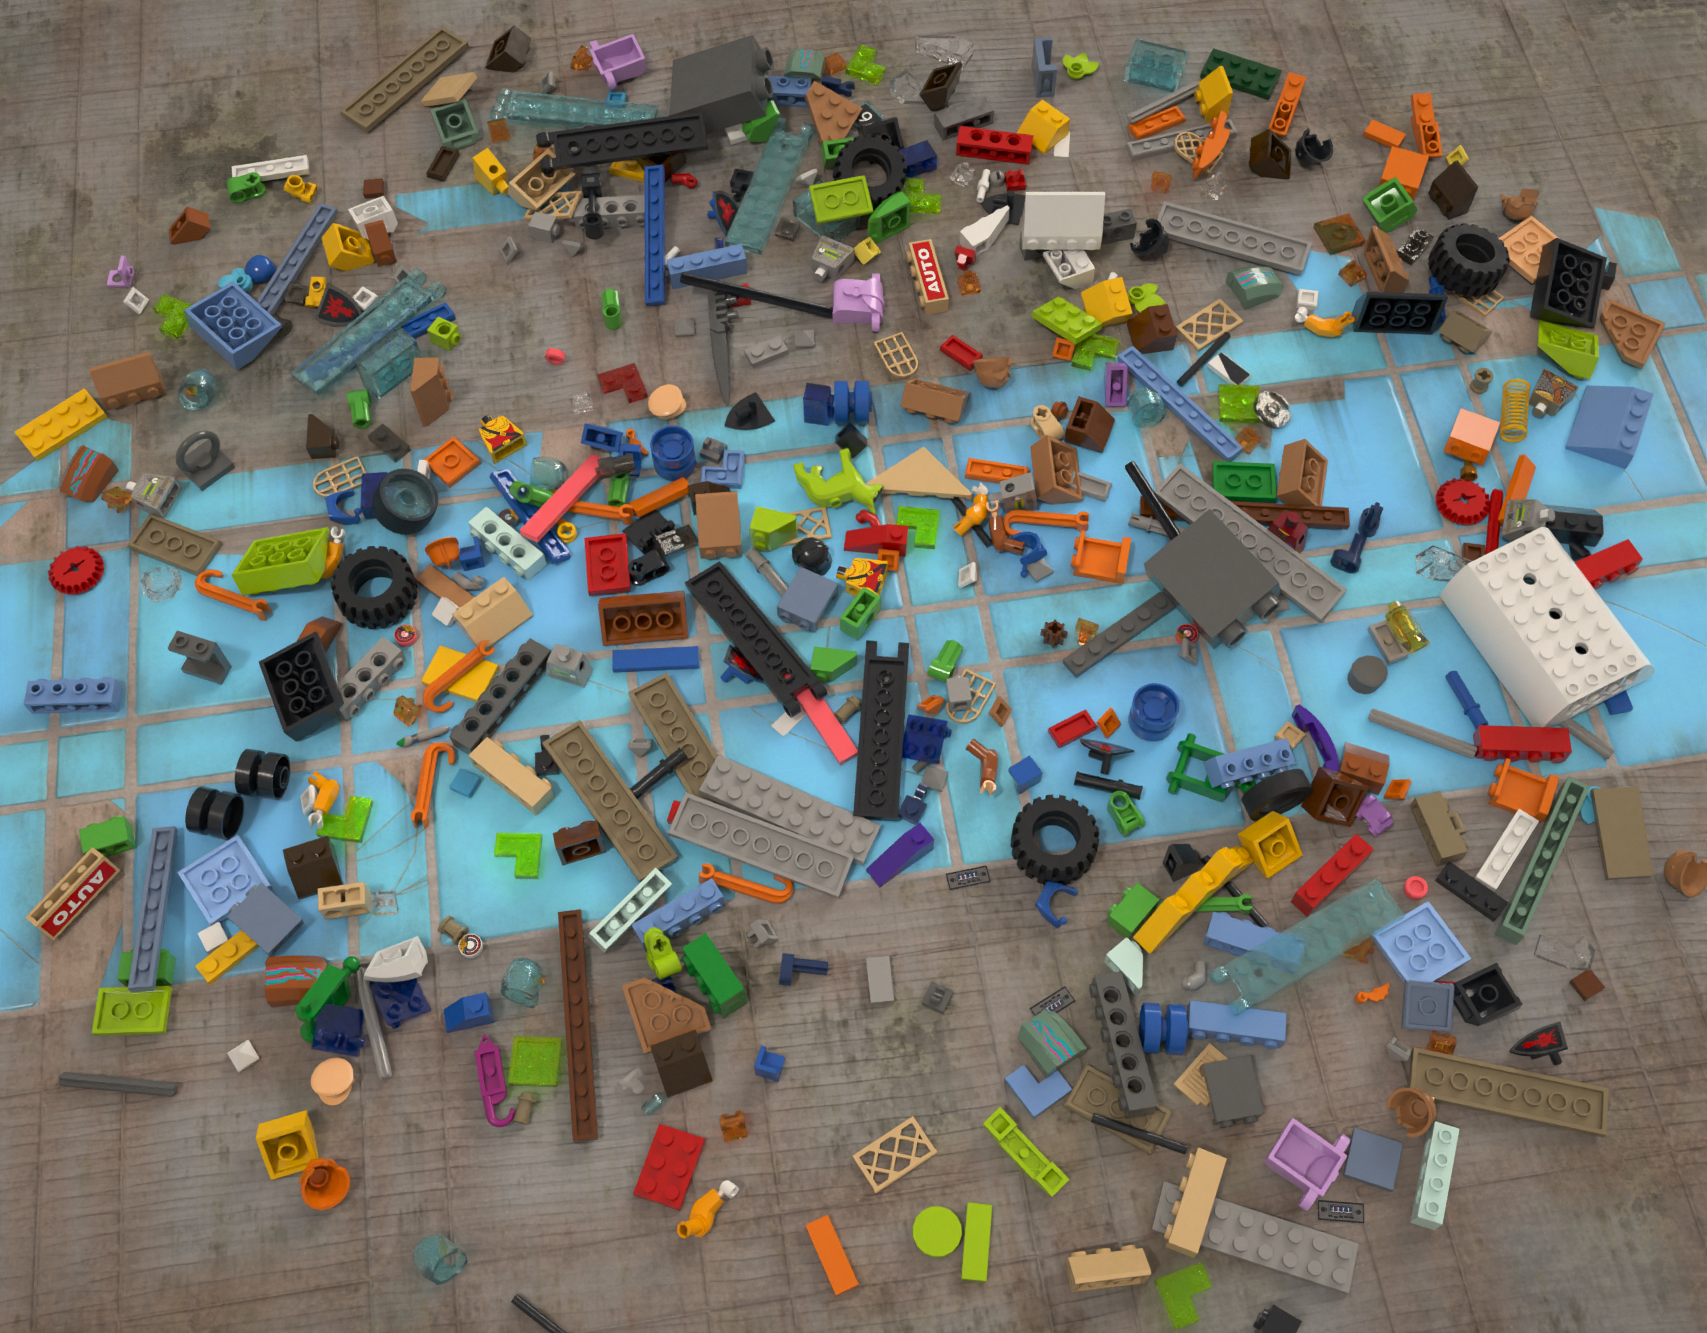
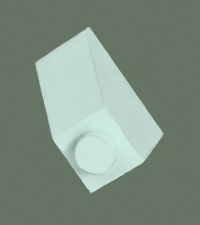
M1126 937L1106 954L1104 963L1113 972L1122 971L1125 985L1137 996L1142 988L1143 954L1139 945L1134 941L1131 942Z

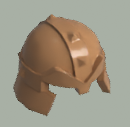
M1521 189L1518 197L1499 194L1502 200V211L1512 220H1526L1533 214L1536 206L1539 204L1537 199L1540 191L1536 189Z
M1010 357L984 358L972 361L979 382L986 388H1002L1007 383L1008 378H1011L1009 366L1011 365L1012 358Z
M1677 850L1667 859L1664 865L1665 878L1669 885L1675 887L1677 891H1681L1688 897H1695L1701 894L1707 887V860L1702 859L1701 863H1697L1696 853L1688 850Z
M1401 1087L1393 1091L1386 1103L1387 1108L1396 1109V1121L1408 1129L1407 1137H1418L1427 1130H1430V1126L1437 1116L1434 1097L1419 1090L1417 1087L1415 1089Z

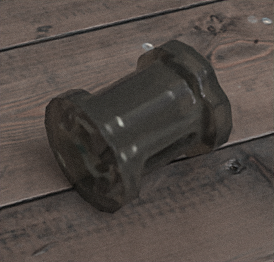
M271 313L270 315L282 325V328L278 331L280 335L287 336L292 330V321L280 318L277 313Z

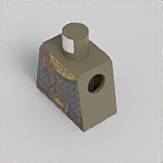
M1544 368L1529 399V405L1534 407L1532 413L1537 417H1543L1545 413L1549 416H1555L1573 399L1579 387Z

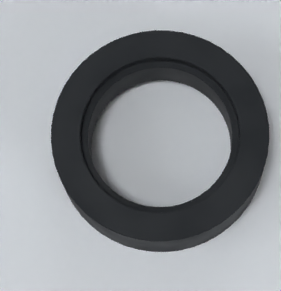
M1291 769L1272 775L1257 783L1245 792L1241 801L1250 819L1258 821L1272 811L1283 814L1298 806L1312 794L1313 789L1303 770Z

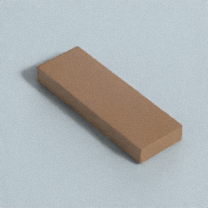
M430 564L415 578L418 584L439 599L446 597L458 607H462L474 598V596Z

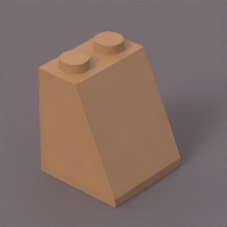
M737 491L695 494L700 558L712 560L720 557L735 558L742 556Z

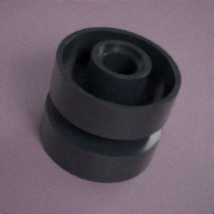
M245 749L239 757L235 771V788L237 793L243 796L257 797L260 795L264 799L280 800L285 794L289 783V757L282 753L268 752L266 754L261 750Z
M198 787L187 805L185 815L187 830L192 833L210 835L211 837L223 840L233 838L243 819V797L240 794L227 791L220 792L214 788Z

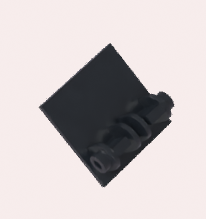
M657 510L643 515L622 530L643 555L655 549H662L680 536L674 528V522L672 520L667 521Z

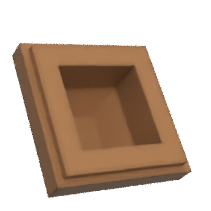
M997 696L988 714L1000 727H1003L1012 709L1000 696Z

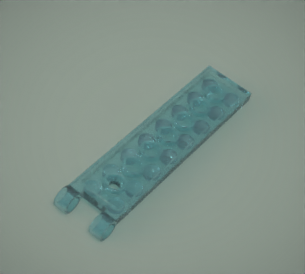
M502 88L496 96V101L500 105L492 107L490 118L497 123L502 122L504 119L533 123H549L552 125L582 127L586 124L600 126L656 118L658 106L511 91ZM501 95L506 96L508 99L502 98Z
M778 118L725 239V246L742 244L744 251L762 254L807 145L813 135L814 126L812 124L803 123L800 135L785 132L787 118Z
M418 268L413 269L406 278L290 372L292 378L316 395H321L435 298H443L446 294V287L440 282L434 281L426 290L420 286L426 282L427 275Z
M1376 877L1231 962L1216 968L1208 974V977L1214 986L1221 984L1230 977L1243 994V996L1235 999L1228 1005L1233 1014L1238 1016L1403 919L1405 914ZM1260 970L1263 976L1260 978L1256 977L1254 971Z

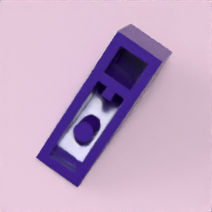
M921 823L917 824L881 854L866 869L867 873L880 888L934 850V838Z

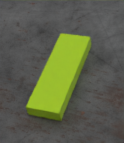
M967 1203L961 1280L983 1283L987 1281L992 1205Z

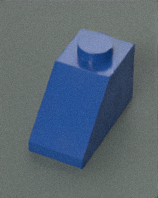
M585 423L581 444L619 453L623 432L613 428Z
M486 992L462 997L444 1009L447 1033L494 1023L491 1000Z

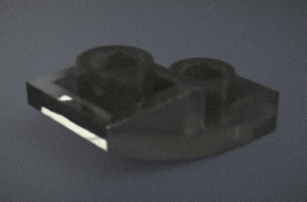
M1417 228L1409 235L1406 243L1397 250L1398 257L1412 265L1429 246L1434 236L1428 234L1425 230Z

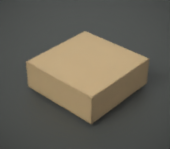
M1287 721L1274 736V739L1278 741L1287 738L1291 751H1293L1306 734Z

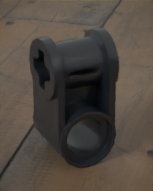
M658 549L652 550L628 564L630 581L636 586L644 585L655 578L664 576L670 570L669 564Z

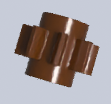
M1055 619L1050 623L1045 622V629H1041L1040 636H1044L1043 643H1048L1052 648L1058 644L1063 645V638H1067L1068 634L1067 631H1063L1065 624H1060Z

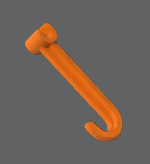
M576 501L567 511L621 520L624 525H631L633 523L631 516L635 517L633 507L629 504L616 507ZM560 518L556 524L561 525L566 520Z
M1012 510L1004 516L1003 524L1005 532L1009 536L1021 532L1011 529L1009 527L1011 523L1076 528L1079 532L1081 530L1086 532L1088 531L1089 514L1084 511L1073 515Z
M213 569L203 571L195 580V588L203 596L256 614L258 619L262 621L267 620L263 611L272 613L264 599L253 600L205 582L207 578L212 576L222 578L224 575L221 571Z
M489 640L480 641L472 651L426 687L422 698L427 709L438 713L446 711L453 705L451 701H448L437 707L434 705L433 700L484 657L494 652V647L489 648L487 651L483 648Z
M434 743L424 752L415 809L411 813V820L415 828H417V822L422 819L425 829L429 826L428 812L438 754L446 751L448 753L449 765H454L455 753L453 748L447 743Z
M708 863L702 864V873L699 872L698 882L700 885L712 878L719 887L774 904L786 902L790 899L793 892L792 882L776 875L773 878L785 884L786 888L784 890H776L716 871Z

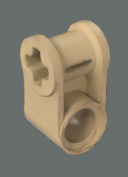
M1044 405L1036 406L1033 409L1030 425L1041 440L1047 435L1057 440L1064 438L1063 427L1053 416L1050 409Z

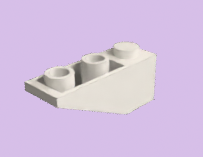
M1005 206L997 209L987 217H983L976 223L964 227L960 231L961 246L974 250L976 256L989 250L1009 220V207Z

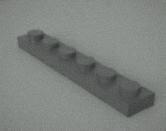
M1160 591L1065 657L1063 664L1076 678L1169 614L1174 610L1175 605Z

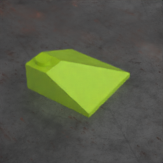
M1542 320L1538 321L1537 346L1575 378L1591 379L1599 359L1598 335Z

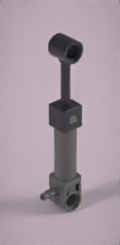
M586 124V125L582 126L581 128L592 127V126H595V125H593V124ZM600 164L582 166L581 174L583 198H589V213L583 216L586 237L593 240L599 239L604 235L602 216L597 213L596 198L603 197Z

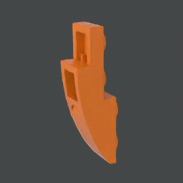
M1288 72L1268 128L1276 135L1286 137L1306 81V76Z
M1431 93L1412 94L1411 105L1413 115L1411 116V123L1417 148L1420 154L1429 156L1428 158L1442 157L1438 122H1435Z
M1220 111L1217 117L1212 118L1210 123L1212 130L1208 133L1203 143L1198 144L1195 151L1197 158L1194 159L1191 169H1193L1192 178L1202 175L1213 164L1225 146L1231 131L1224 128L1227 117L1226 112Z

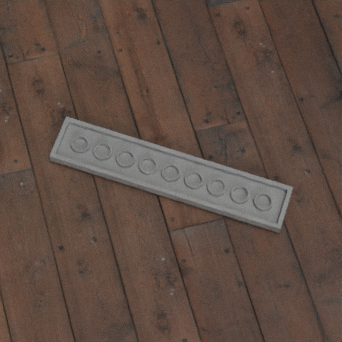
M1179 463L1154 491L1161 502L1190 524L1211 509L1278 580L1280 593L1318 622H1321L1346 593V588Z

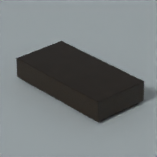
M441 146L426 172L427 177L445 182L460 156L459 151Z

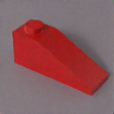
M885 524L846 531L844 551L878 554V549L900 551L899 556L906 557L908 526Z

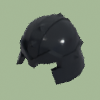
M1309 128L1304 131L1302 137L1297 141L1295 148L1297 160L1306 167L1320 165L1321 162L1328 161L1333 154L1331 139L1322 141L1323 145L1321 146L1316 134L1309 135Z
M1148 219L1146 220L1147 228L1151 229L1145 233H1140L1139 245L1132 242L1130 247L1135 254H1139L1142 257L1157 258L1167 252L1169 238L1158 220Z
M808 537L799 541L792 548L793 562L798 567L805 568L821 576L825 575L831 568V554L826 543L814 537Z

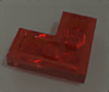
M635 363L597 374L604 394L623 389L629 404L648 398Z

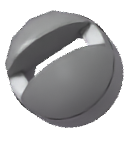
M1000 170L993 171L990 175V184L994 187L1002 186L1005 181L1004 173Z

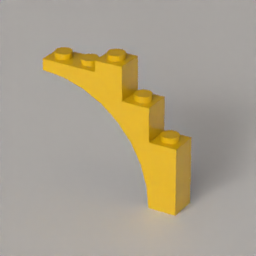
M1238 845L1231 849L1224 847L1218 850L1200 871L1188 878L1176 894L1163 901L1133 938L1149 954L1158 950L1210 896L1237 874L1250 867L1254 860L1250 857L1249 852Z

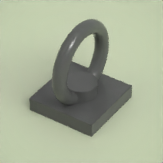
M199 431L190 435L181 443L176 452L177 466L201 491L235 468L231 460L220 450L218 436L211 431ZM202 439H208L185 456L186 451L192 444Z

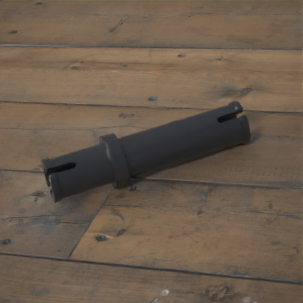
M679 747L665 760H660V764L629 788L638 800L667 774L671 775L678 765L688 759L687 755Z
M1078 771L1074 781L1075 786L1078 785L1109 793L1123 791L1129 797L1140 800L1143 786L1125 783L1121 779L1116 781Z

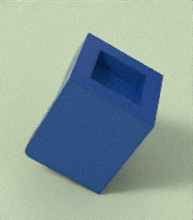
M621 444L617 465H625L629 470L630 476H640L643 458L641 445Z
M477 536L473 537L474 546L460 549L459 557L464 571L485 567L481 545Z
M1030 755L1011 766L1008 770L1018 784L1017 792L1019 794L1041 782L1043 773Z
M761 1045L754 1065L755 1075L778 1082L785 1057L767 1052L766 1046Z

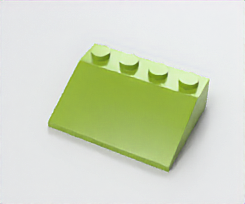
M325 527L254 540L231 574L241 594L257 595L266 591L275 592L279 589H293L301 585H314L318 583L325 571L329 528Z

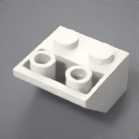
M1049 250L1043 252L1045 260L1059 283L1073 289L1093 283L1095 267L1084 250Z

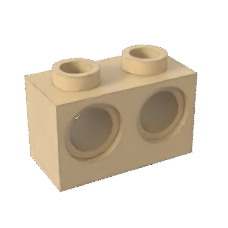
M365 882L318 888V910L325 920L371 913V891Z

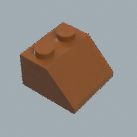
M1345 742L1339 763V772L1369 787L1367 792L1379 795L1387 777L1389 755Z

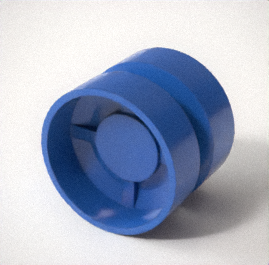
M834 381L835 424H848L850 412H854L856 423H869V412H872V392H869V381H855L854 392H850L848 381Z
M666 426L654 433L650 441V448L656 473L663 479L670 481L688 477L696 467V456L691 434L680 426Z
M1158 683L1147 684L1139 688L1133 697L1128 716L1129 726L1133 733L1147 741H1159L1166 738L1173 730L1179 712L1177 695L1169 687Z
M1142 1003L1139 1019V1037L1144 1053L1158 1054L1161 1041H1163L1166 1055L1183 1056L1188 1040V1019L1185 1005L1167 1004L1164 1017H1162L1159 1003Z

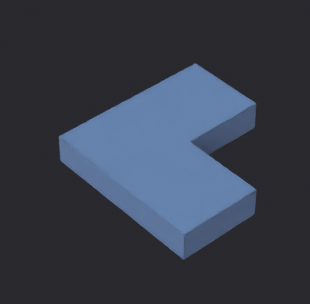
M724 450L722 467L702 466L700 482L710 481L731 489H741L744 451Z
M1022 1065L1004 1080L1033 1119L1072 1091V1088L1058 1070L1038 1084L1025 1065Z

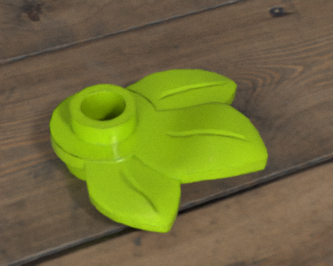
M1086 53L1079 54L1075 58L1065 55L1062 60L1064 67L1067 69L1068 76L1073 79H1080L1086 74H1092L1099 66L1098 62H1089Z
M1146 283L1141 287L1135 286L1127 292L1129 303L1133 304L1139 313L1150 306L1164 305L1165 301L1155 294L1158 287L1155 284Z

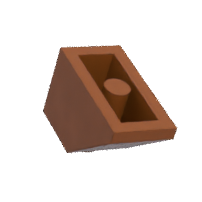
M187 206L169 228L170 244L175 245L201 240L211 228L209 215Z
M379 220L365 224L364 226L378 267L397 262L384 221Z
M323 616L306 624L298 640L316 631L324 651L327 653L342 623Z

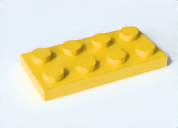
M84 388L16 430L15 434L38 462L108 417Z

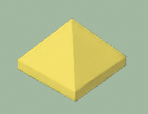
M1461 145L1445 157L1449 165L1457 160L1463 165L1469 160Z

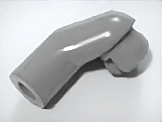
M457 572L452 577L453 581L464 590H479L483 587L484 579L480 576L475 575L472 580H469L460 572Z
M1195 962L1194 974L1189 976V978L1185 977L1182 979L1181 983L1184 990L1195 991L1205 984L1206 962Z

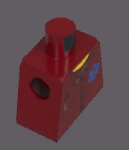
M1282 512L1268 530L1300 554L1305 548L1308 527L1299 521L1300 516L1297 513L1290 512L1288 514L1287 512Z

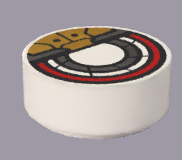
M467 934L459 941V950L466 958H475L483 950V943L475 934Z

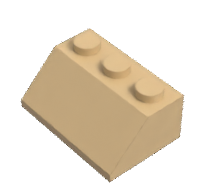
M549 149L545 150L509 182L507 194L522 207L538 210L576 175L570 168L556 170L551 174L542 173L540 160L556 158V155Z
M502 577L452 613L458 628L475 647L480 641L489 640L483 647L485 651L533 617V614L517 590L505 577Z
M1135 1245L1121 1247V1251L1111 1252L1110 1248L1096 1250V1254L1086 1255L1085 1251L1071 1253V1257H1068L1066 1260L1071 1293L1145 1284L1152 1274L1143 1248L1136 1249Z

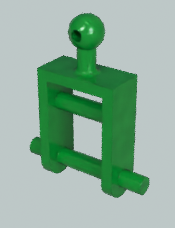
M1189 733L1185 741L1178 743L1177 750L1181 754L1175 771L1167 774L1166 781L1170 783L1168 792L1176 794L1179 787L1223 802L1228 788L1222 789L1218 786L1212 788L1208 775L1203 782L1183 774L1189 756L1205 762L1213 757L1224 754L1195 744L1196 736ZM1254 780L1244 784H1240L1239 781L1234 782V787L1239 788L1243 794L1256 785Z
M354 956L347 957L343 962L342 970L328 964L296 1006V1016L300 1021L304 1022L300 1028V1034L304 1041L311 1044L316 1043L350 999L351 991L348 977L359 970L360 961Z

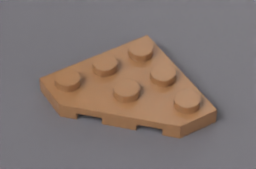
M816 81L813 82L805 96L806 103L811 111L810 115L814 127L817 128L820 144L823 141L845 139L862 111L860 106Z
M1609 299L1600 315V319L1622 361L1642 369L1665 323Z
M646 977L621 984L643 1053L652 1051L651 1045L696 1030L697 1034L711 1030L703 1005Z

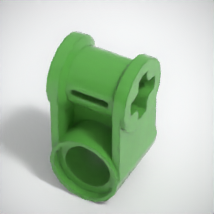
M255 172L229 178L226 182L229 198L235 203L259 198L266 193V187L261 183L260 175Z
M1123 791L1114 792L1107 804V811L1121 835L1126 837L1129 835V832L1145 827V821L1141 813L1136 809L1129 796ZM1113 802H1121L1123 807H1117Z

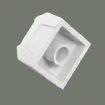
M384 196L348 209L359 233L368 240L365 224L383 220L387 233L394 232L398 224L394 212Z
M416 936L376 952L364 974L363 980L399 982L422 976V971L425 965L428 964L426 950L419 937Z

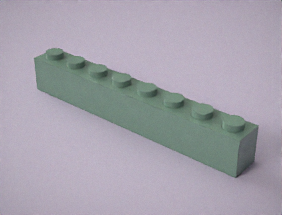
M1568 776L1559 788L1495 935L1514 945H1517L1525 936L1590 786Z

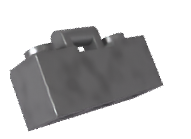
M985 95L969 100L968 103L962 100L947 105L946 109L934 112V126L944 141L958 136L960 126L982 128L993 124L994 110Z

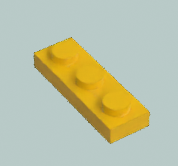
M240 930L195 967L205 980L212 985L258 949L259 946Z

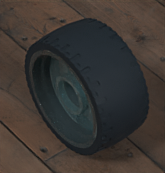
M407 468L393 470L387 473L378 483L372 498V511L377 521L389 531L401 535L414 534L424 529L432 520L438 506V492L431 480L418 471Z

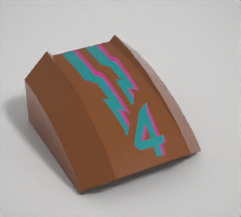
M82 445L70 460L59 488L61 492L76 499L94 502L119 470L115 463L106 455Z
M319 956L268 957L265 962V995L267 1003L272 1008L298 1005L326 968V961Z

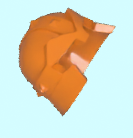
M322 1157L311 1159L298 1181L305 1204L312 1209L321 1211L338 1205L345 1198L350 1188V1175L347 1169L338 1166L333 1159H324Z

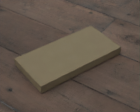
M150 513L127 546L132 551L198 576L207 569L223 544L220 540Z
M1638 787L1592 789L1590 793L1605 879L1654 876Z
M1088 1064L1085 1065L1064 1104L1066 1109L1090 1122L1093 1113L1161 1135L1173 1111L1158 1104L1153 1115L1126 1119L1124 1111L1119 1109L1118 1097L1120 1095L1118 1088H1114L1112 1078ZM1128 1087L1130 1092L1138 1093L1137 1091ZM1097 1125L1148 1155H1151L1155 1144Z

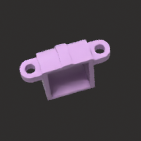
M634 34L601 46L598 45L597 40L589 42L594 65L610 91L617 89L619 81L645 73L647 69L646 60Z
M872 273V278L867 281L854 279L837 280L833 284V323H872V332H880V323H883V311H885L880 273Z
M1291 1118L1268 1152L1264 1162L1272 1171L1303 1191L1304 1194L1297 1206L1307 1212L1316 1198L1323 1197L1330 1184L1336 1180L1339 1175L1338 1171L1347 1157L1344 1151L1351 1139L1344 1134H1340L1334 1144L1331 1145L1303 1124Z

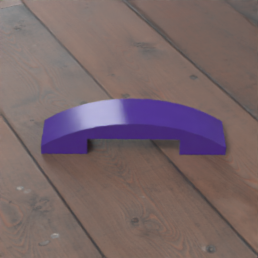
M1300 704L1296 705L1291 716L1297 728L1304 733L1309 731L1324 761L1322 768L1339 772L1337 752L1328 732L1311 712Z

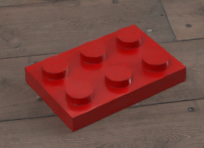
M626 533L584 538L589 596L631 591Z
M659 1124L633 1195L680 1211L701 1155L705 1138Z

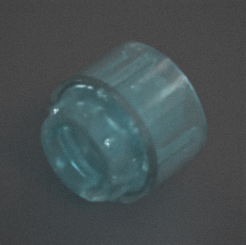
M1148 387L1139 388L1129 397L1127 408L1135 426L1139 428L1153 427L1165 418L1166 408L1160 394L1156 390Z

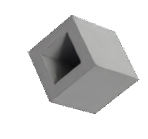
M536 211L528 225L532 239L553 243L555 237L560 232L556 216Z
M953 676L946 679L949 712L970 710L972 698L968 676Z

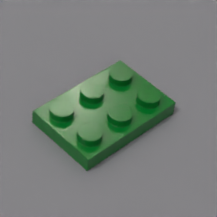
M1213 461L1212 487L1229 501L1275 503L1277 499L1275 464Z

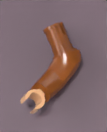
M995 500L996 507L990 509V504L987 501L986 508L992 515V517H988L989 530L995 550L1000 553L1006 550L1022 555L1025 549L1023 548L1025 547V542L1008 538L1004 529L1002 515L998 516L997 513L1000 510L999 503Z
M973 738L965 750L981 761L979 792L982 794L984 790H987L991 797L996 789L998 754L994 749L988 750Z

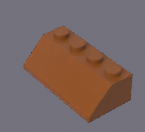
M684 591L599 598L598 610L603 646L688 638Z

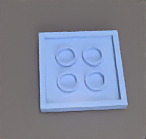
M238 834L177 872L211 926L226 919L230 914L228 912L229 909L236 902L241 903L247 897L245 894L252 886H258L260 883H263L269 890L273 889Z
M1429 901L1372 933L1370 936L1403 983L1404 980L1435 982L1471 960V957Z

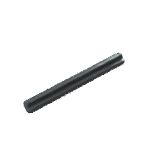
M63 1072L59 1076V1085L64 1087L168 1097L176 1095L178 1088L175 1082Z

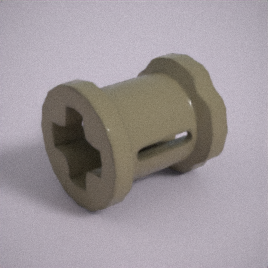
M1479 368L1474 375L1475 379L1470 383V389L1476 394H1483L1488 390V384L1493 379V373L1487 368Z
M449 915L440 923L438 932L451 938L453 944L459 945L461 938L469 933V928L466 926L462 927Z

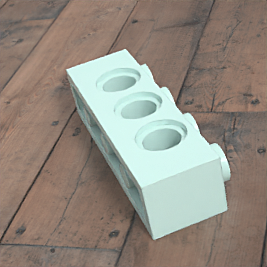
M485 507L468 522L471 536H477L489 552H495L502 563L512 566L513 571L519 577L523 576L529 581L547 565L544 554L488 507Z
M655 868L589 933L588 937L605 953L632 927L631 924L637 922L670 889L672 883Z
M1435 1121L1430 1126V1130H1427L1410 1223L1436 1230L1443 1224L1459 1128Z

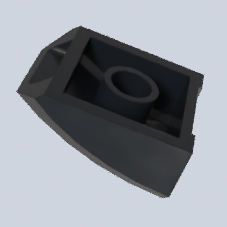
M1497 963L1454 983L1453 1003L1465 1023L1480 1026L1520 1009L1523 1005L1519 997L1513 992Z

